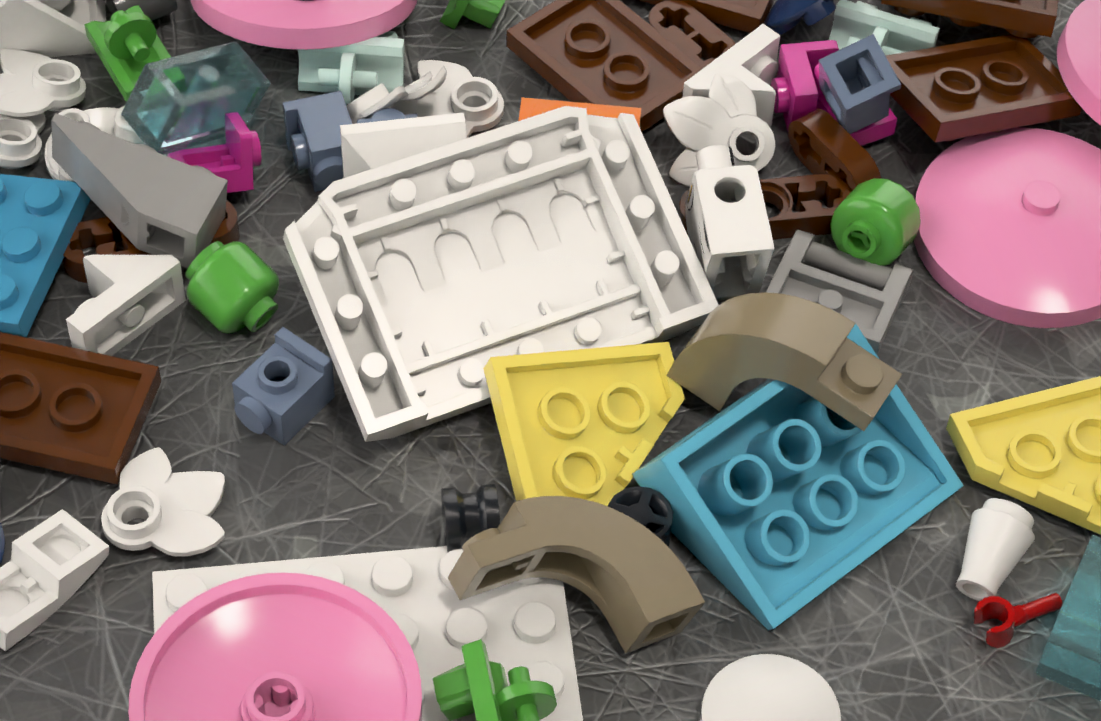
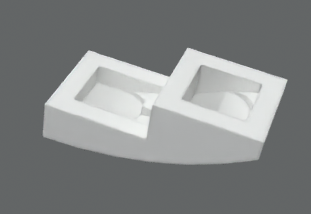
M63 509L12 542L11 561L0 567V648L5 652L56 612L90 578L109 555V545Z

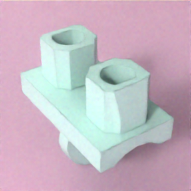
M839 0L836 5L829 40L837 41L839 50L874 34L885 55L935 47L940 28L932 26L931 22L915 17L910 19L878 10L877 6L861 1L854 3L847 0Z
M388 31L377 37L351 45L325 49H297L299 56L298 90L326 93L341 91L345 104H349L354 101L355 95H363L381 83L385 85L389 93L399 86L404 87L405 39L398 38L394 31Z

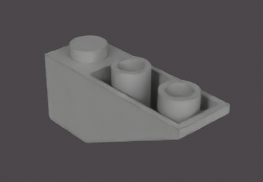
M55 113L51 120L52 158L137 249L152 255H173L180 261L181 266L188 268L197 255L209 246L225 218L228 180L216 176L204 167L191 166L162 155L145 144H134L103 132L91 123L77 122Z

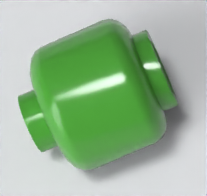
M881 178L867 180L859 183L835 209L830 223L832 239L838 250L855 258L881 266L889 265L916 238L921 223L920 209L913 195L901 184Z
M216 241L200 252L187 268L185 277L189 280L186 289L189 303L222 333L233 334L245 327L251 332H255L263 327L278 309V304L273 300L279 287L277 273L248 245L242 242L233 241L224 245L221 241Z

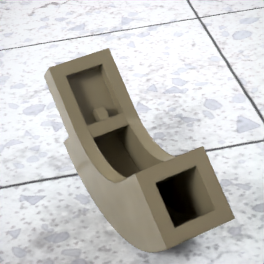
M762 292L739 295L718 305L707 316L676 358L666 376L719 411L737 386L743 381L755 378L778 380L804 391L862 431H865L902 374L848 339L847 336L856 323L842 314L800 297Z
M540 496L515 501L498 528L484 530L464 543L462 546L463 553L448 576L459 600L526 578L542 577L565 582L582 591L600 608L625 654L681 633L705 603L681 561L649 529L633 518L611 507L567 496Z

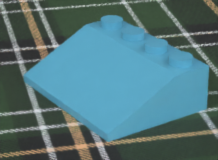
M855 324L847 338L879 359L857 324ZM767 379L632 473L640 487H648L660 492L669 501L673 511L671 532L768 631L776 628L964 486L897 384L865 431H862L804 391L785 382Z

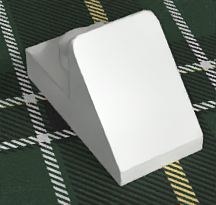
M760 25L684 82L683 98L688 96L709 98V89L715 74H728L743 81L750 88L755 97L757 117L763 119L771 127L776 92L769 84L772 78H775L779 67L777 55L780 35L766 25Z
M173 255L85 256L83 263L88 288L94 298L83 302L76 309L75 313L66 319L72 348L113 356L185 302L186 297L180 261Z

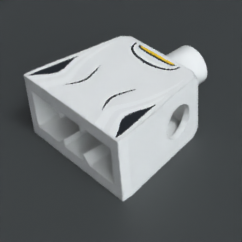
M712 145L705 147L696 154L698 171L693 173L685 204L688 237L717 301H724L749 293H759L774 252V243L758 171L752 165L735 166L733 151L729 146Z

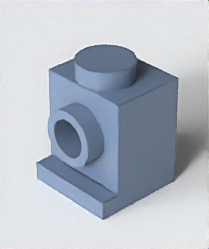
M874 34L819 59V87L838 123L849 134L889 116L890 94L901 89V83Z
M336 91L283 102L288 150L292 151L297 170H308L314 192L325 190L333 181L343 179L340 125L352 124L342 92Z
M282 327L274 334L275 343L232 382L235 402L234 409L239 420L252 432L257 434L265 432L285 446L335 397L332 359Z

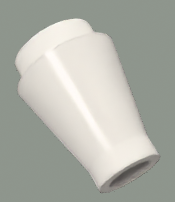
M991 498L984 502L981 509H977L972 513L962 569L956 582V587L961 593L977 601H981L989 596H996L999 587L1035 540L1032 531L1034 519L1027 510L1011 501Z

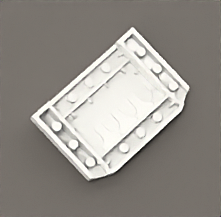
M563 106L333 181L318 196L317 202L296 223L294 220L285 229L283 236L284 243L365 442L395 438L492 403L483 369L490 357L659 343L682 335L702 324L707 316L719 305L633 114L620 113L618 118L588 115L586 108Z

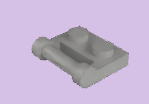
M797 229L766 292L807 299L842 314L857 324L878 356L898 308L905 299L914 269L897 263L892 269L855 258L843 251L815 242V235Z

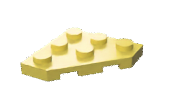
M669 342L490 357L483 369L516 501L540 496H567L608 506L613 496L625 489L633 478L632 473L639 469L666 425L673 418L685 399L681 385L666 376L674 363Z
M1101 376L950 414L946 429L973 481L1101 535Z

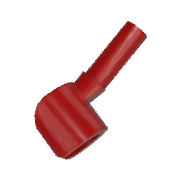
M1057 593L1015 606L1002 597L989 596L977 603L974 609V624H982L989 619L1002 621V625L995 626L986 632V643L991 647L1001 648L1010 643L1013 638L1014 627L1025 624L1028 620L1061 609L1063 602Z

